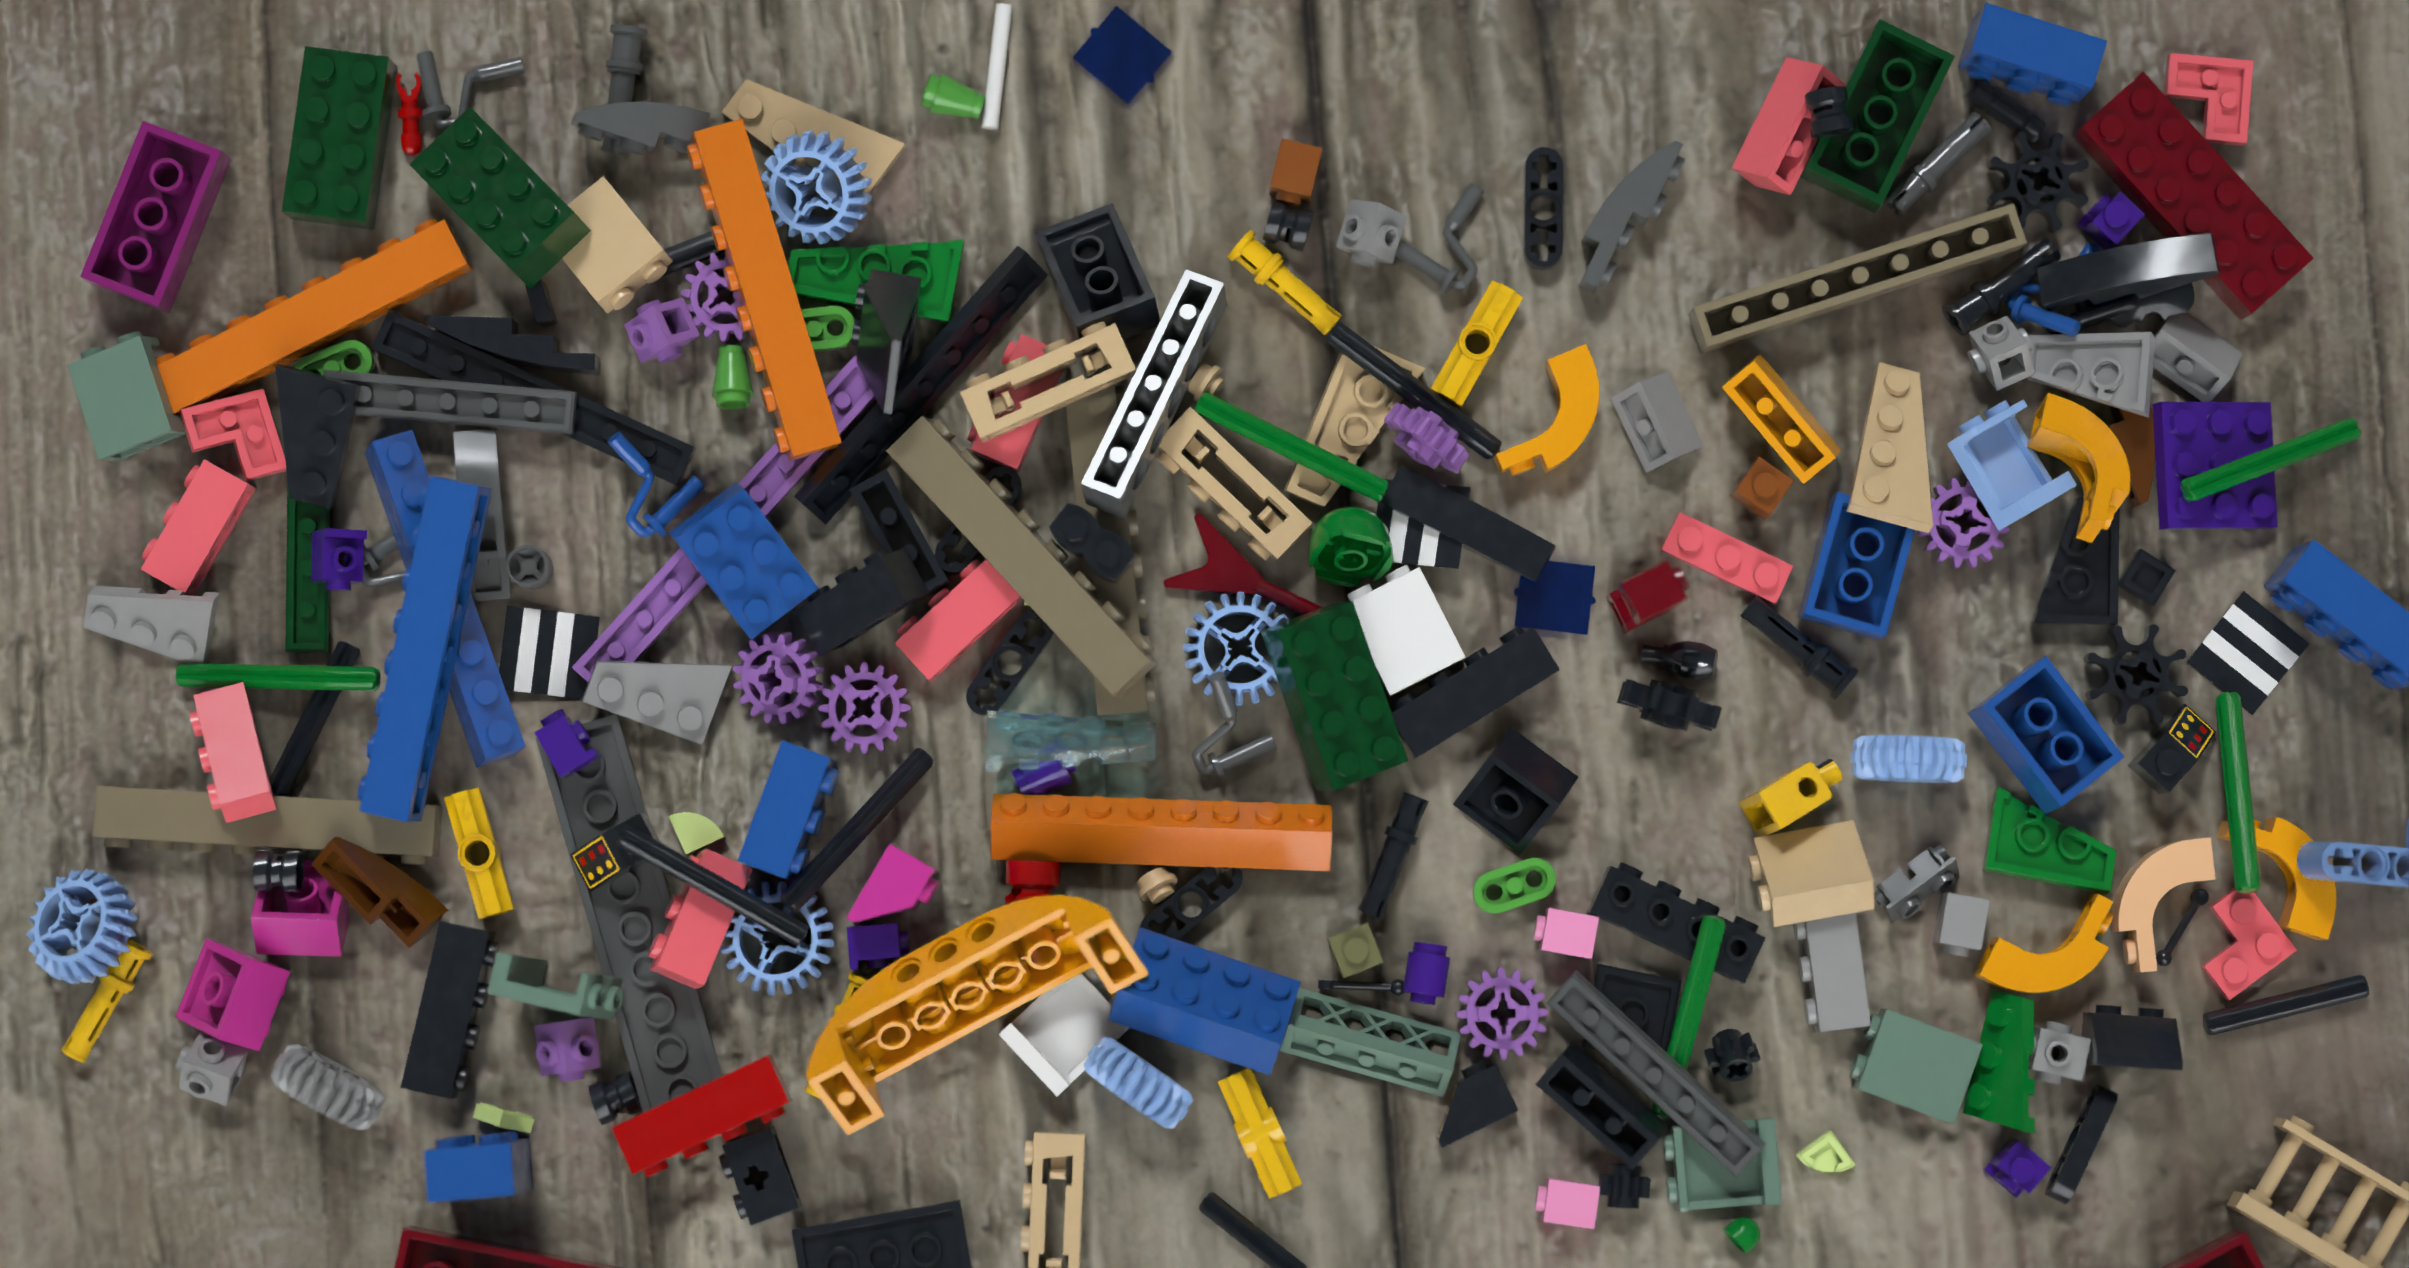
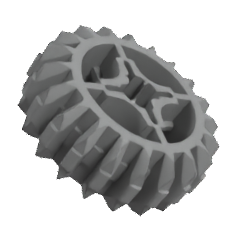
M288 1045L284 1053L279 1055L274 1064L276 1067L270 1076L280 1090L288 1093L290 1097L300 1101L301 1104L340 1124H345L357 1130L369 1129L372 1122L376 1121L382 1111L381 1106L386 1098L381 1089L342 1064L307 1047Z

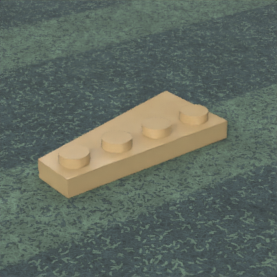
M748 79L744 81L721 112L730 121L743 118L747 133L772 152L776 145L786 143V139L791 135L798 134L801 137L802 133L808 130H813L816 137L823 131L829 132L831 143L838 137L844 138L843 150L848 151L851 148H856L857 154L853 157L856 164L859 162L867 163L866 168L860 173L862 177L872 179L871 185L863 189L869 194L873 192L906 148L905 143ZM799 157L795 161V164L800 167L806 165L812 169L821 163V160L812 157ZM836 175V180H837V182L839 183V185L841 186V183H840V181H839V178H838L837 175Z
M1377 348L1417 379L1425 370V368ZM1340 352L1304 440L1355 465L1361 454L1379 433L1380 428L1385 423L1384 418L1396 402L1400 404L1403 398ZM1295 462L1284 492L1322 508L1326 506L1341 484Z
M1879 362L1872 383L1847 512L1929 533L1933 527L1920 373Z

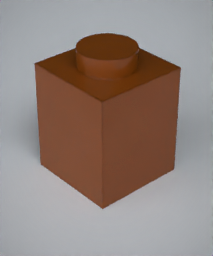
M1282 138L1269 194L1277 195V201L1286 203L1289 206L1299 207L1301 201L1310 203L1323 148Z
M1758 457L1751 464L1730 497L1765 520L1772 514L1794 480L1761 457Z

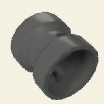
M523 545L515 548L508 556L506 562V570L510 579L525 589H541L553 577L554 566L551 558L547 553L532 545Z

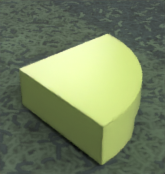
M690 812L668 816L686 855L725 838L720 827L705 816Z
M482 1102L480 1104L476 1103L472 1117L497 1127L531 1133L535 1120L530 1115L503 1110L495 1105Z
M1831 1130L1826 1131L1795 1154L1803 1164L1820 1172H1842L1855 1166V1163Z

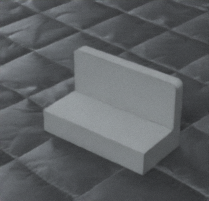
M2186 313L2178 316H2169L2154 335L2153 367L2202 402H2211L2231 379L2242 358V353Z
M1668 372L1640 381L1610 398L1646 473L1703 447L1701 438Z

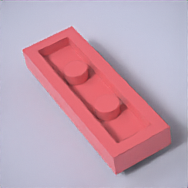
M1681 512L1677 514L1660 550L1751 595H1758L1760 599L1773 605L1777 603L1794 567Z

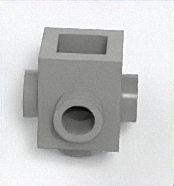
M1350 199L1336 247L1350 253V261L1362 266L1374 267L1375 262L1393 264L1407 216L1379 202Z
M2007 316L1969 332L1972 350L1968 351L1970 363L1977 374L1984 373L1996 391L2035 374L2030 355L2032 344L2029 336L2023 328L2017 330Z
M2047 1021L2046 1029L2034 1027V1051L2028 1056L2029 1070L2036 1071V1080L2060 1085L2062 1077L2082 1081L2091 1039L2071 1035L2072 1026ZM2053 1047H2055L2057 1051L2056 1057L2054 1059H2052L2051 1057V1050Z
M200 1032L191 1047L184 1046L177 1060L176 1070L181 1071L179 1089L196 1097L205 1098L227 1106L243 1078L248 1049Z

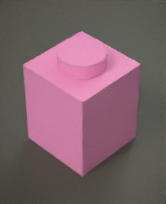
M1546 908L1544 916L1537 915L1533 940L1540 941L1538 950L1592 959L1599 917Z
M1546 1177L1545 1186L1538 1185L1534 1210L1541 1212L1540 1220L1543 1222L1594 1229L1600 1186Z

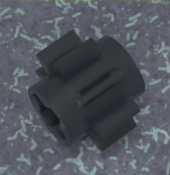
M1725 1029L1718 1032L1712 1038L1713 1048L1704 1050L1708 1066L1712 1068L1714 1077L1723 1076L1725 1080L1731 1082L1747 1078L1753 1072L1752 1062H1757L1761 1059L1751 1034L1748 1032L1742 1035L1736 1029Z
M1610 1163L1609 1174H1599V1194L1608 1196V1207L1639 1209L1640 1198H1650L1651 1178L1641 1177L1642 1166L1636 1165L1632 1170L1626 1164Z

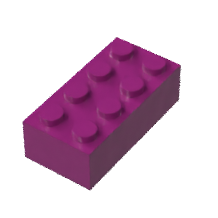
M142 121L80 277L92 285L170 314L232 159L219 149Z

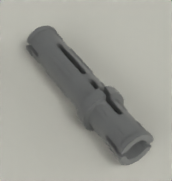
M1972 112L1920 164L1914 163L1908 169L1909 175L1887 194L1884 200L1890 209L1894 206L1897 207L1894 213L1902 217L1926 192L1932 193L1938 186L1937 181L1986 134L1988 135L1992 131L1985 119L1980 123L1978 122L1981 115Z

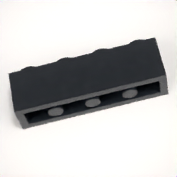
M1521 625L1499 638L1503 645L1488 654L1485 647L1465 658L1463 661L1467 667L1455 675H1452L1449 669L1427 682L1431 688L1427 692L1416 697L1414 692L1411 691L1391 704L1395 710L1392 712V716L1399 736L1413 759L1431 750L1560 670L1534 626L1524 632Z
M447 921L439 922L400 1088L448 1099L457 1098L459 1091L464 1092L466 1090L470 1076V1067L465 1066L468 1049L475 1050L480 1033V1025H475L478 1008H485L489 995L487 994L489 984L484 983L488 966H494L496 954L499 952L500 943L494 941L496 932Z

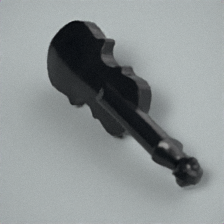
M2189 283L2141 299L2135 293H2131L2106 301L2103 304L2071 313L2066 317L2080 321V328L2108 319L2117 327L2125 328L2134 322H2143L2144 317L2150 314H2157L2163 321H2166L2169 316L2182 315L2191 309L2194 303L2193 284ZM2046 327L2047 332L2051 335L2062 334Z

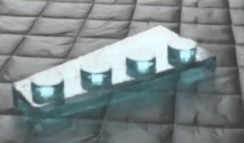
M1012 710L1000 712L987 711L985 772L1000 771V764L1018 763L1020 770L1038 769V762L1056 760L1061 762L1062 767L1079 766V763L1085 761L1086 758H1096L1101 764L1155 761L1156 723L1144 722L1138 719L1127 721L1108 720L1096 716L1084 718L1066 717L1054 713L1042 715L1025 714Z

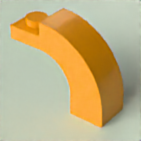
M1586 344L1546 361L1544 366L1557 397V412L1554 422L1540 436L1497 453L1493 459L1500 474L1509 470L1512 477L1536 467L1533 460L1539 458L1544 472L1547 473L1572 456L1588 435L1597 414L1599 380L1594 361Z
M2047 393L2034 413L2027 448L2062 460L2076 473L2084 493L2076 538L2092 543L2101 529L2108 530L2114 513H2116L2130 492V469L2127 457L2117 437L2099 417L2071 400Z
M2279 817L2266 818L2263 830L2259 829L2261 822L2254 819L2257 850L2268 855L2276 862L2286 882V900L2278 925L2281 929L2315 940H2328L2336 913L2335 881L2306 878L2300 873L2297 866L2298 851L2302 845L2314 840L2294 824ZM2228 820L2221 821L2217 837L2230 841Z
M2090 894L2069 936L2057 948L2046 953L2035 954L2027 952L2000 937H1992L1973 975L1998 988L2015 992H2049L2077 982L2098 965L2109 949L2108 946L2095 940L2097 934L2102 936L2108 929L2114 915L2109 911L2113 901L2100 894Z

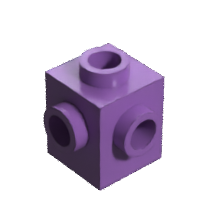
M683 298L660 303V300L648 302L636 309L638 316L624 324L630 342L641 363L657 358L660 364L672 361L683 355L682 347L700 336Z
M593 1017L534 1026L537 1043L536 1056L540 1065L541 1076L558 1074L559 1082L585 1079L584 1070L601 1068L600 1048Z

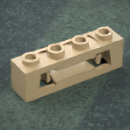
M1104 321L1096 323L1081 331L1083 338L1069 344L1066 339L1058 340L1044 347V355L1029 361L1027 356H1023L1004 365L1006 372L990 378L989 374L985 373L965 383L967 389L961 391L960 394L982 443L1133 377L1136 368L1116 324L1106 326ZM1098 349L1099 352L1082 358V363L1088 376L1104 367L1109 366L1110 368L1086 380L1083 375H1080L1020 402L1021 409L995 419V416L1015 409V404L1009 391L1002 393L1001 396L990 400L989 396L1009 387H1012L1015 391L1076 364L1077 357Z
M1191 407L1166 431L1158 448L1160 451L1156 456L1158 461L1172 474L1180 470L1190 480L1186 487L1201 502L1205 503L1210 499L1221 509L1217 514L1218 518L1233 532H1236L1240 527L1251 538L1247 545L1264 561L1271 557L1275 562H1278L1312 527L1313 522ZM1197 434L1216 451L1215 458L1263 504L1269 501L1286 519L1284 521L1280 519L1267 505L1257 516V520L1270 530L1266 534L1250 519L1252 513L1206 469L1201 467L1198 470L1183 455L1187 451L1199 465L1210 455V450L1195 438Z
M1035 1131L1034 1140L1025 1141L1024 1166H1032V1183H1024L1022 1207L1023 1209H1030V1226H1022L1021 1251L1029 1252L1028 1268H1040V1254H1044L1046 1248L1048 1182H1043L1044 1159L1051 1158L1050 1179H1065L1067 1156H1073L1072 1183H1067L1065 1190L1063 1255H1069L1068 1268H1080L1086 1133ZM1047 1258L1046 1268H1062V1258Z

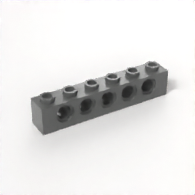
M1185 269L1081 483L1087 505L1125 519L1227 307L1224 283Z

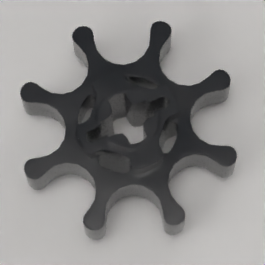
M2019 132L2013 138V143L2019 150L2017 162L2006 163L1999 157L1994 156L1987 163L1989 170L1999 171L2005 176L2007 185L2003 192L1992 193L1986 202L1989 206H1994L2002 200L2012 201L2018 208V218L2022 229L2025 227L2026 218L2030 213H2039L2047 220L2048 231L2055 233L2062 227L2061 221L2056 216V206L2059 202H2069L2078 209L2088 202L2086 195L2076 194L2070 189L2068 180L2072 173L2083 172L2089 166V163L2086 159H2081L2076 164L2066 165L2058 159L2056 151L2058 145L2063 140L2061 133H2055L2050 138L2049 147L2046 151L2037 152L2028 145L2026 133ZM2028 162H2035L2033 165H2026ZM2036 174L2042 177L2041 184L2043 187L2039 191L2033 188L2034 181L2032 178ZM2042 200H2049V201H2050V202L2043 203V204L2040 203V201H2042Z
M2156 624L2145 628L2144 639L2138 645H2132L2125 640L2121 626L2111 627L2108 630V634L2115 642L2114 654L2107 659L2091 652L2083 658L2085 663L2096 664L2101 667L2105 676L2102 686L2098 689L2087 691L2085 696L2088 700L2097 699L2103 693L2114 696L2118 702V711L2112 719L2115 725L2126 723L2127 712L2134 704L2141 705L2146 709L2150 723H2160L2164 717L2157 709L2156 700L2158 695L2163 691H2168L2176 697L2186 696L2188 693L2186 686L2173 684L2167 675L2170 663L2184 659L2186 652L2183 649H2179L2169 656L2158 654L2153 645L2154 637L2159 631V627ZM2126 653H2132L2129 659H2122V656ZM2139 666L2138 673L2150 681L2142 680L2133 684V676L2121 669H2131ZM2143 690H2149L2146 696L2140 697Z
M1626 679V682L1623 681L1617 700L1619 704L1640 709V718L1666 728L1684 731L1688 730L1689 725L1708 731L1716 729L1722 707L1701 702L1700 698H1697L1698 692L1672 682L1651 679L1650 686Z

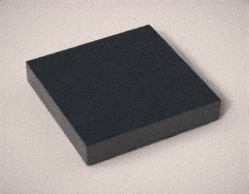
M1597 964L1593 986L1667 1053L1682 981ZM1583 1038L1581 1047L1595 1049Z

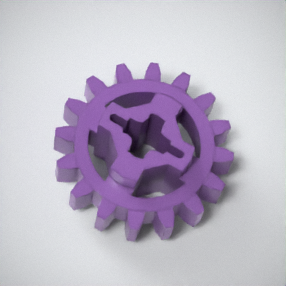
M711 253V264L705 266L700 261L695 263L699 271L697 276L686 274L685 279L692 287L691 289L682 290L681 296L684 299L691 300L687 308L691 315L696 314V317L693 319L696 328L699 329L703 325L706 326L704 330L705 338L710 340L718 332L720 340L724 344H727L730 334H735L739 341L742 342L744 341V332L741 330L739 322L732 324L714 322V320L717 321L722 316L735 317L738 321L736 307L741 306L736 290L732 294L736 300L732 305L729 306L726 302L719 304L722 300L719 293L725 289L729 293L733 292L729 290L725 277H719L717 274L724 271L723 267L729 266L726 255L725 260L720 261L715 253ZM705 283L709 288L708 300L701 307L700 292Z
M1396 402L1384 418V422L1388 425L1387 427L1397 433V437L1394 440L1395 444L1422 465H1428L1433 469L1442 465L1449 472L1457 473L1469 457V453L1465 451L1466 448L1456 442L1459 433L1432 411L1428 412L1419 406L1416 410H1411L1405 404L1400 405Z
M1952 478L1948 481V491L1940 484L1933 488L1934 494L1937 497L1936 499L1931 498L1933 527L1929 533L1918 531L1917 536H1928L1930 542L1923 549L1925 552L1936 549L1939 552L1936 557L1937 563L1940 564L1949 557L1951 558L1952 569H1958L1962 564V560H1966L1969 569L1977 567V556L1985 562L1993 559L1989 548L2002 549L2004 544L1997 537L1998 535L2009 533L2010 528L2006 526L1998 531L1989 514L1988 517H1984L1976 507L1977 501L1982 506L1983 504L1969 480L1966 479L1963 487H1960L1958 480ZM1958 496L1953 510L1939 511L1940 506L1947 499ZM1965 514V521L1972 523V526L1976 527H1971L1961 533L1960 525L1954 524V521L1949 520H1954ZM1937 529L1942 530L1948 537L1949 546L1942 541ZM1974 536H1987L1982 545L1974 550L1967 551L1971 538Z
M776 631L764 634L763 639L757 637L750 640L751 649L740 650L738 653L740 658L745 661L744 664L733 666V671L741 674V680L735 682L733 687L743 689L745 692L739 700L740 704L751 702L753 707L750 715L753 717L765 712V723L775 722L779 718L781 724L793 721L794 717L798 719L808 714L806 707H812L819 702L812 693L824 689V684L816 681V675L824 672V668L820 666L814 667L812 663L818 656L817 651L806 653L804 648L806 647L807 640L804 638L792 643L793 637L791 632L780 634L778 637ZM772 650V654L767 656L766 663H759L762 656ZM798 692L796 698L790 704L785 705V701L790 699V694Z
M862 662L860 672L855 673L847 665L845 666L847 677L841 679L833 674L831 680L836 685L833 690L822 689L821 693L829 698V703L818 706V710L823 713H829V718L822 722L821 725L824 729L835 728L836 731L831 737L834 743L840 741L843 737L847 739L845 743L846 751L851 752L855 744H860L862 754L868 755L870 745L875 744L879 751L882 752L885 750L883 740L888 737L890 740L897 742L899 738L894 732L896 727L907 728L909 725L900 718L901 713L911 711L910 705L901 704L900 699L908 694L906 688L898 690L894 688L899 680L896 674L890 676L887 680L883 678L885 674L884 666L879 665L874 673H870L868 663ZM864 680L878 683L871 690H857L852 686L853 683ZM840 695L846 700V715L841 721H839L837 715V704ZM889 696H891L893 702V713L890 722L883 716V703ZM859 699L865 702L871 699L875 701L871 706L875 712L871 718L865 715L856 718L855 715L859 709L855 704ZM860 726H872L878 732L868 737L852 734Z
M1503 967L1497 968L1496 978H1491L1487 971L1484 970L1480 972L1481 984L1478 985L1471 980L1467 982L1469 989L1472 991L1470 996H1458V1000L1466 1004L1465 1010L1455 1012V1017L1466 1019L1467 1023L1459 1029L1460 1034L1471 1032L1473 1038L1468 1045L1474 1048L1482 1043L1484 1045L1483 1056L1489 1057L1493 1049H1498L1500 1059L1506 1060L1508 1049H1513L1516 1055L1520 1057L1523 1055L1521 1045L1524 1042L1533 1047L1537 1045L1535 1038L1532 1036L1533 1032H1545L1546 1027L1538 1023V1017L1548 1015V1010L1538 1008L1537 1002L1541 1001L1545 995L1544 993L1533 994L1530 991L1536 982L1533 979H1529L1525 983L1519 982L1521 977V971L1515 970L1510 978L1505 976ZM1493 986V997L1484 1006H1475L1481 993ZM1509 986L1519 990L1529 1005H1518L1510 997ZM1501 993L1505 1008L1513 1010V1016L1505 1019L1503 1034L1502 1027L1499 1026V1020L1491 1018V1010L1498 1008L1501 1001ZM1529 1020L1524 1032L1511 1040V1030L1519 1021ZM1475 1022H1486L1494 1030V1041L1486 1038L1478 1030Z

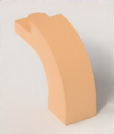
M2211 837L2176 841L2160 846L2139 859L2123 877L2113 899L2111 913L2114 915L2110 923V931L2128 932V939L2123 940V956L2126 965H2131L2132 973L2157 971L2153 915L2158 902L2164 894L2173 887L2183 883L2216 880Z

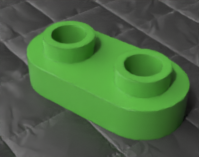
M841 306L801 309L814 352L838 350L851 344L855 319L847 309ZM833 322H840L844 326L843 332L838 336H832L828 332V328Z
M346 340L299 359L293 368L309 372L318 370L321 375H323L324 370L371 374L375 366V359L372 351L365 344L356 340ZM352 355H358L361 359L360 366L355 370H350L347 366V360Z
M1529 858L1484 873L1474 883V902L1484 912L1496 914L1543 899L1555 887V871L1547 861L1540 858ZM1530 871H1536L1540 874L1541 883L1538 887L1533 888L1526 883V876ZM1491 884H1495L1501 889V897L1496 901L1489 900L1486 896V889Z

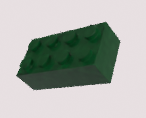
M1879 19L1872 28L1845 83L1848 95L1845 108L1846 113L1852 118L1853 130L1842 135L1819 138L1800 177L1875 213L1882 206L1955 56Z
M305 46L282 212L291 220L374 230L397 66L388 56Z
M471 107L460 115L409 164L530 289L591 231L577 214Z
M1353 601L1335 602L1260 631L1316 790L1335 791L1408 761Z

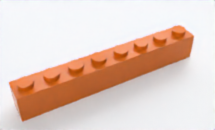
M743 118L694 131L690 139L692 144L686 146L689 162L693 170L700 169L704 185L699 186L701 201L705 210L712 209L716 225L711 226L713 240L717 250H724L729 266L723 267L725 279L729 290H737L741 303V306L736 307L738 322L743 332L749 330L753 342V347L748 348V353L754 371H761L766 387L761 388L760 391L767 413L774 411L778 428L773 429V435L779 453L786 452L788 460L791 461L836 448L842 441Z
M437 219L425 221L414 229L416 234L402 241L399 238H394L379 245L376 248L377 254L365 260L362 257H356L345 262L339 267L340 273L328 279L320 276L306 282L301 287L303 291L289 299L287 295L272 299L264 305L265 311L253 317L246 314L233 319L226 325L228 330L214 337L212 334H205L189 343L190 349L177 356L174 353H168L155 359L173 415L180 416L181 409L222 399L275 372L276 365L286 366L386 315L389 310L394 311L473 271L451 225L445 219L440 222Z
M993 793L991 860L1330 871L1332 805Z

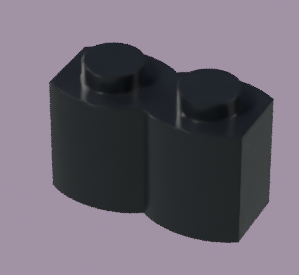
M1067 503L1049 526L1055 541L1064 550L1075 556L1084 557L1088 567L1105 581L1118 583L1135 562V555L1128 543L1119 535L1102 530L1095 517L1078 505Z

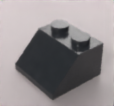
M1510 727L1453 805L1521 855L1561 805L1578 779V776Z
M2096 1005L2095 1013L2083 1012L2082 1037L2091 1039L2086 1064L2183 1071V1058L2177 1020L2175 1018H2164V1009L2138 1008V1016L2121 1015L2122 1006Z

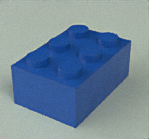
M1985 3L1971 21L1957 67L1966 69V75L1971 78L1990 81L1991 78L2007 82L2006 87L2012 91L2030 94L2032 90L2047 95L2046 100L2053 104L2068 107L2071 103L2078 104L2093 89L2107 40Z
M737 482L669 532L670 536L742 631L751 640L819 589L746 490Z
M1836 492L1829 500L1797 618L1874 640H1880L1886 637L1915 530L1847 512L1850 495Z
M2047 656L2029 664L1967 713L2045 814L2063 807L2124 758V755Z
M782 740L740 852L738 862L789 880H793L796 873L800 874L806 868L811 854L810 850L805 849L810 833L815 835L819 833L826 811L820 809L825 793L833 794L840 776V771L834 769L837 761Z
M508 1131L478 1136V1143L475 1141V1135L453 1136L435 1140L436 1148L424 1150L428 1203L510 1196L533 1189L530 1138L518 1139L517 1131Z

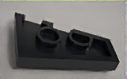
M278 364L275 368L290 499L331 509L335 507L361 385Z
M2078 497L2074 499L2031 623L2118 625L2120 507L2114 513L2108 530L2101 529L2094 541L2090 543L2076 538L2084 498Z

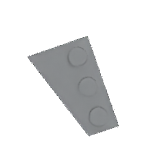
M2151 332L2077 334L2075 337L2066 334L2028 335L2032 344L2030 355L2035 372L2034 375L2027 377L2029 381L2149 418L2155 336Z
M94 586L87 597L83 628L186 663L205 664L209 659L219 593L205 592L203 596L184 595V591L168 590L166 594L146 593L142 588Z
M596 661L582 702L703 744L732 665Z

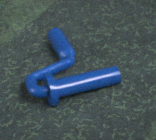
M2088 242L2079 256L2098 252L2101 249L2096 244ZM2026 283L2008 296L2006 306L2011 311L2012 322L2022 324L2027 320L2072 337L2078 334L2081 326L2080 321L2032 305L2030 297L2022 295L2023 293H2041L2039 284Z
M617 432L611 436L608 444L637 475L644 477L627 512L626 523L640 537H649L656 532L663 538L667 534L664 527L705 486L693 475L653 516L646 513L642 517L648 524L644 527L636 519V516L653 484L654 473L651 470L650 463L621 432Z

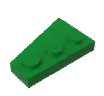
M1998 786L1994 789L1982 871L2103 894L2111 892L2117 850L2072 826L2068 827L2045 815L2041 809L2019 801L2010 796L2011 793Z
M1992 990L1979 1041L1983 1046L1970 1079L1962 1113L2021 1131L2035 1133V1118L2029 1117V1096L2034 1095V1079L2029 1078L2028 1056L2034 1051V1000Z

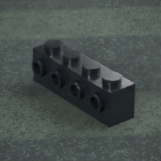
M1620 862L1618 868L1613 866L1606 868L1586 913L1599 917L1601 920L1689 961L1692 960L1703 917L1705 915H1712L1725 920L1726 927L1713 972L1739 984H1745L1766 938L1756 933L1759 928L1758 925L1739 916H1736L1733 922L1718 916L1721 908L1700 898H1697L1695 904L1690 903L1679 897L1682 892L1681 889L1659 880L1656 886L1641 880L1644 872Z

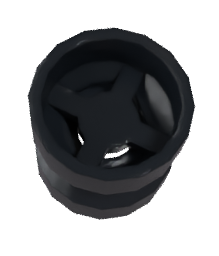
M1846 87L1823 88L1804 95L1806 108L1811 111L1813 118L1809 124L1812 138L1832 137L1853 130L1852 118L1846 113L1845 104L1848 101Z
M1274 200L1262 240L1274 244L1278 241L1286 242L1291 249L1303 252L1314 211L1304 208L1298 211L1288 208L1286 203Z
M257 849L253 863V885L255 891H271L273 888L281 886L285 892L300 893L304 880L303 852L287 850L281 856L273 850Z
M631 1072L618 1075L615 1081L610 1082V1085L603 1081L589 1085L592 1104L602 1125L615 1121L618 1113L633 1115L642 1112Z

